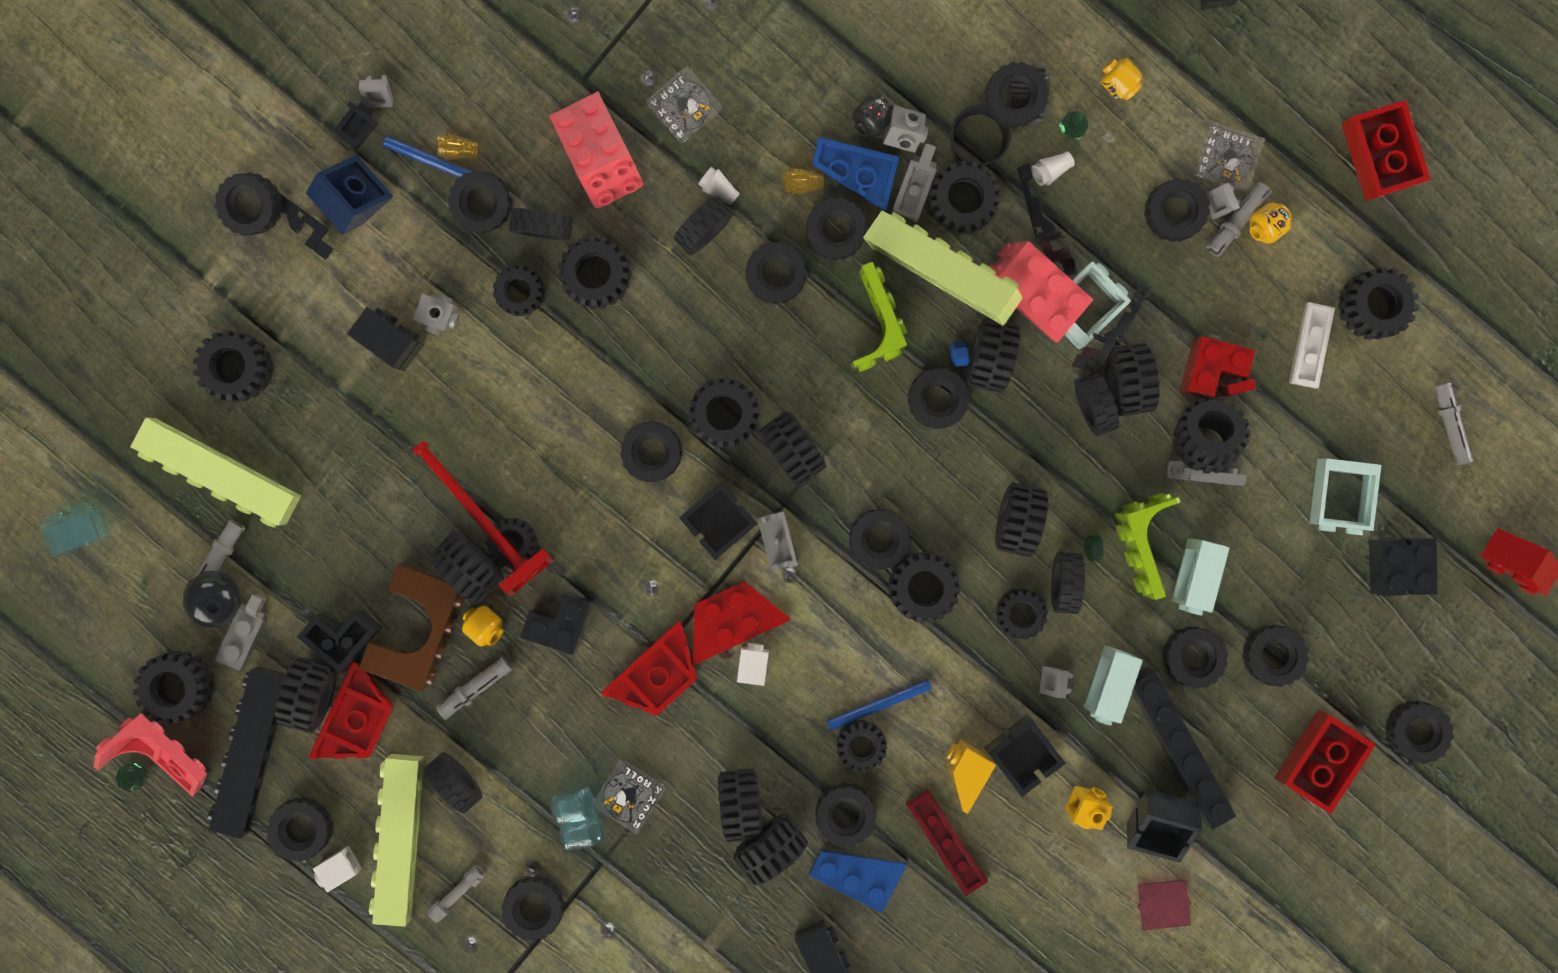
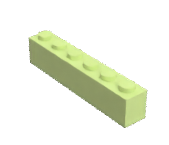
M883 210L880 212L863 237L872 249L1004 326L1023 298L1017 289L1019 285L1008 277H1004L1003 280L995 276L996 272L983 263L980 266L972 262L973 259L961 250L955 253L949 249L950 245L938 237L935 240L927 236L928 233L917 225H914L913 228L905 224L907 221L897 213L893 212L889 215Z
M145 418L130 446L139 451L137 456L149 462H154L155 460L163 464L162 469L173 475L180 473L186 476V482L197 488L204 486L212 490L211 495L219 500L227 501L229 499L236 503L235 508L246 514L253 512L261 516L260 521L271 527L286 525L301 498V495L156 418Z
M391 754L381 763L380 777L384 778L383 788H380L378 793V805L382 806L381 816H378L376 820V832L379 833V843L375 844L373 853L374 860H377V870L373 871L371 886L375 887L374 898H371L369 905V914L373 915L372 924L406 927L412 919L424 756Z

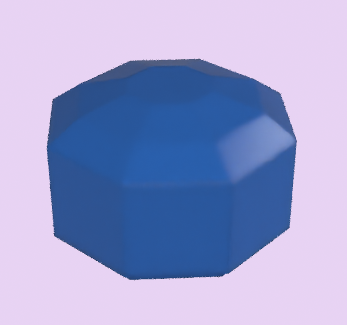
M965 340L952 342L950 346V358L956 368L968 366L969 352Z

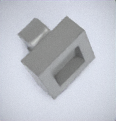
M382 75V79L372 80L371 76H367L366 80L359 81V91L366 107H393V96L386 75Z
M1229 183L1221 185L1205 194L1206 198L1209 199L1210 204L1208 208L1213 220L1240 208L1239 204L1241 202L1236 200L1233 193L1235 188L1230 186Z
M1043 666L1039 693L1056 698H1066V694L1071 693L1072 690L1067 688L1068 678H1073V674L1056 667Z

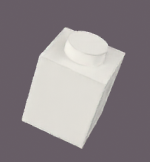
M747 643V647H741L737 682L765 685L769 650L763 649L764 645Z
M346 846L313 868L315 872L314 878L320 887H324L326 892H329L354 877L362 870V867L350 847Z

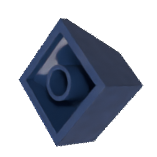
M357 155L318 172L306 191L309 198L342 235L364 224L393 197Z

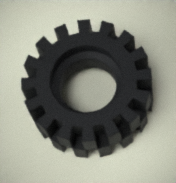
M507 518L495 523L494 526L503 536L508 532H515L521 537L522 547L517 553L523 560H529L535 555L534 553L538 548V536L535 535V529L531 528L530 523L520 518ZM488 536V539L485 540V545L488 546L486 551L492 556L491 560L499 563V566L514 568L513 564Z
M856 720L850 725H845L844 730L840 731L839 738L837 739L838 755L847 768L850 767L852 771L857 772L859 770L861 773H866V770L869 769L872 771L877 765L880 766L882 759L886 756L887 743L880 728L876 727L872 722L868 723L867 720H862V722ZM858 736H866L872 742V750L866 756H857L851 750V743Z

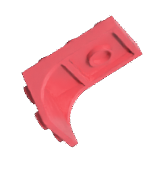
M599 92L549 115L574 170L595 208L609 205L611 202L633 193L643 186L644 183Z
M1029 241L1007 243L999 251L998 256L1000 258L996 263L988 266L996 272L995 276L1002 280L1004 277H1008L1019 285L1017 289L1023 298L1016 309L1052 341L1058 343L1094 299Z
M141 713L135 719L130 717L124 721L118 728L120 732L112 739L108 736L96 747L98 752L94 756L93 767L97 771L120 754L128 752L141 753L150 757L191 796H194L202 788L207 776L206 768L199 760L195 758L191 760L184 753L185 749L178 741L174 739L171 741L164 735V729L157 722H150Z

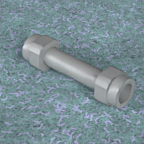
M473 865L463 875L464 879L441 901L437 900L427 910L428 916L434 922L438 923L449 913L448 909L471 886L476 887L486 877L484 871L479 866Z

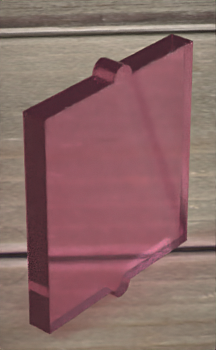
M1185 879L1138 884L1139 904L1137 908L1141 913L1143 931L1191 925L1189 913L1191 901L1188 899Z

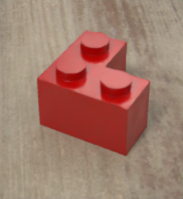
M1204 336L1194 338L1179 392L1202 398L1215 397L1221 374L1237 379L1249 377L1256 350Z
M1497 528L1481 554V557L1487 563L1486 568L1499 575H1502L1503 572L1511 575V579L1520 584L1519 588L1531 595H1535L1537 592L1547 596L1558 578V561L1550 550Z

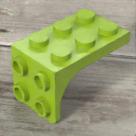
M873 261L863 265L859 274L880 322L882 338L875 352L851 363L852 370L858 368L860 372L877 365L876 360L884 357L885 362L901 356L903 354L902 349L907 346L904 338L905 334H907L905 325L901 318L896 319L893 312L894 308H896L895 301L890 292L885 293L882 286L885 282L883 272L879 266L875 268Z
M1158 493L1147 497V503H1137L1136 501L1121 506L1122 511L1115 513L1119 524L1116 526L1117 535L1120 541L1125 542L1127 551L1124 552L1126 562L1129 567H1133L1136 575L1133 578L1134 586L1138 593H1142V596L1154 600L1166 597L1148 544L1147 528L1152 517L1158 511L1181 502L1179 497L1171 496L1170 493Z

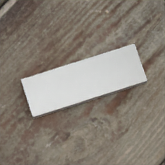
M1311 302L1305 303L1289 380L1290 384L1314 389L1319 388L1335 307Z

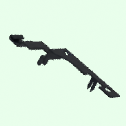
M1030 163L1018 167L1017 170L1035 239H1041L1044 255L1052 263L1059 261L1063 266V272L1067 276L1078 273L1076 262L1071 257L1069 246L1056 251L1052 250L1050 240L1056 241L1065 238V236H1062L1061 231H1056L1054 224L1043 216L1039 198H1032L1031 196L1036 195V193L1033 192L1035 189L1029 188L1027 181L1033 178ZM1025 172L1028 173L1027 179L1023 178V173ZM1041 226V230L1043 232H1039L1037 234L1038 230L1036 229V227L1039 228Z
M280 194L282 198L281 211L287 215L290 229L299 234L305 226L304 223L315 229L305 242V245L326 260L334 249L322 240L329 228ZM299 210L302 214H305L301 220L299 217H295L299 214Z
M1139 285L1133 295L1132 302H1130L1131 313L1124 312L1116 328L1103 335L1092 334L1095 340L1105 343L1102 350L1085 346L1082 354H1077L1072 367L1086 370L1089 359L1105 362L1113 346L1121 345L1152 288ZM1143 292L1145 293V295L1143 297H1139V293Z

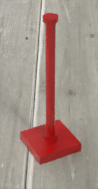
M426 441L419 443L413 449L414 454L421 456L513 564L515 572L499 584L506 594L513 596L554 560L543 548L529 560H523L429 450V444Z

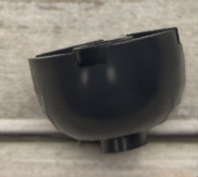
M220 571L202 572L201 575L189 580L183 591V607L187 616L195 624L203 627H219L227 624L235 617L240 607L241 593L239 587L233 581V578Z

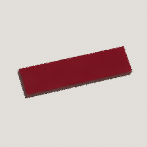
M926 789L905 803L965 897L988 882L929 789Z

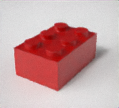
M1406 100L1353 116L1341 123L1365 202L1431 180Z
M1318 710L1274 779L1322 810L1332 814L1376 744L1333 716Z

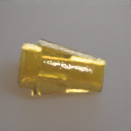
M446 132V135L439 134L438 157H444V160L477 158V141Z
M793 167L783 172V191L790 192L791 195L815 191L824 187L823 173Z

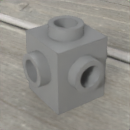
M894 105L891 123L885 129L883 144L915 153L919 143H924L928 134V127L925 126L926 114Z
M437 293L436 298L422 294L413 320L425 324V331L440 336L442 331L450 333L451 329L457 327L460 319V313H457L459 307L452 305L453 299Z

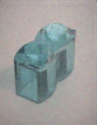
M83 503L71 508L73 513L63 516L62 513H57L45 518L46 523L40 525L39 529L50 557L61 556L110 537L99 506H89L88 503Z
M589 787L563 792L552 798V813L559 823V837L567 851L595 846L604 840L603 825L597 815L595 798Z

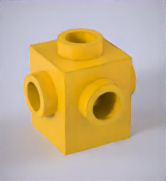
M1075 785L1064 809L1072 822L1080 827L1103 830L1106 822L1112 815L1113 806L1104 791L1095 787L1088 789Z

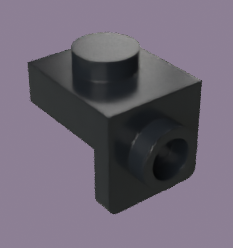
M349 101L347 104L350 108L333 131L359 149L378 123L371 117L374 112L361 102L356 106Z

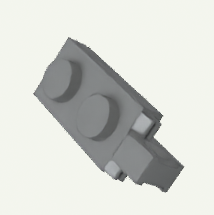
M926 143L921 157L913 156L891 214L895 212L905 219L918 222L937 170V163L931 161L936 149L935 146Z
M1169 461L1166 463L1165 478L1244 486L1246 484V475L1237 474L1238 469L1235 468L1227 470L1223 468L1220 473L1210 471L1207 474L1203 473V469L1199 468L1198 471L1187 467L1182 461Z
M255 594L251 595L247 605L241 604L215 658L216 661L238 671L244 669L266 621L264 620L266 614L262 613L261 610L267 598Z

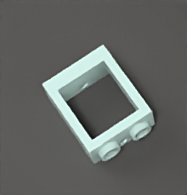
M1093 261L1087 264L1072 281L1078 285L1088 275L1115 302V305L1086 333L1076 323L1070 327L1065 336L1077 349L1084 348L1094 338L1093 333L1098 334L1131 302L1127 297L1128 291L1121 284H1114L1108 277V270L1100 263L1095 264Z
M1327 458L1317 459L1309 524L1319 525L1318 530L1336 532V527L1346 528L1347 534L1363 535V530L1374 531L1381 465ZM1329 471L1363 475L1358 522L1324 518Z
M1187 539L1171 600L1179 604L1178 609L1201 616L1203 611L1213 612L1230 547L1203 540Z
M1104 645L1084 704V708L1091 712V717L1096 718L1095 720L1110 726L1113 721L1122 723L1143 661L1142 659Z

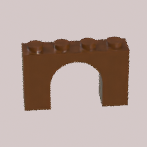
M401 563L397 564L387 591L420 603L427 610L432 624L430 637L422 648L414 651L402 650L377 640L368 642L358 669L412 689L423 691L427 686L431 687L435 681L437 671L434 670L437 660L441 661L445 654L447 645L443 644L447 634L451 635L455 627L456 619H453L456 608L460 609L462 607L465 597L453 589L442 577Z

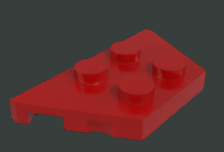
M745 581L694 604L693 663L694 665L780 626L790 621V618Z
M680 620L613 680L601 694L607 698L611 697L624 702L628 706L640 708L644 712L657 716L696 681L698 677Z
M353 661L308 758L345 759L346 757L369 758L372 756L395 706L369 673L358 669L360 662Z

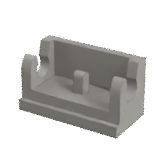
M784 511L757 517L771 571L797 566Z

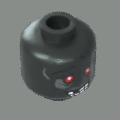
M880 95L867 96L852 113V119L855 123L854 129L864 137L867 135L871 137L881 135L891 123L893 108L890 102Z

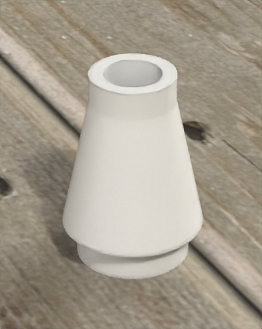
M1066 151L1059 155L1037 160L1036 164L1031 167V171L1035 181L1040 186L1044 184L1050 185L1069 168L1073 167L1075 163L1072 155Z
M713 167L709 168L698 183L703 188L701 191L713 197L718 196L729 206L740 194L719 169L716 171Z

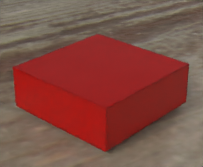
M1253 378L1220 386L1221 395L1225 397L1255 390V380Z

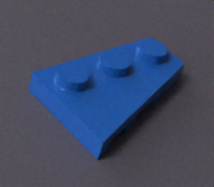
M819 137L812 166L886 212L899 157Z
M821 849L809 872V876L882 913L907 863Z

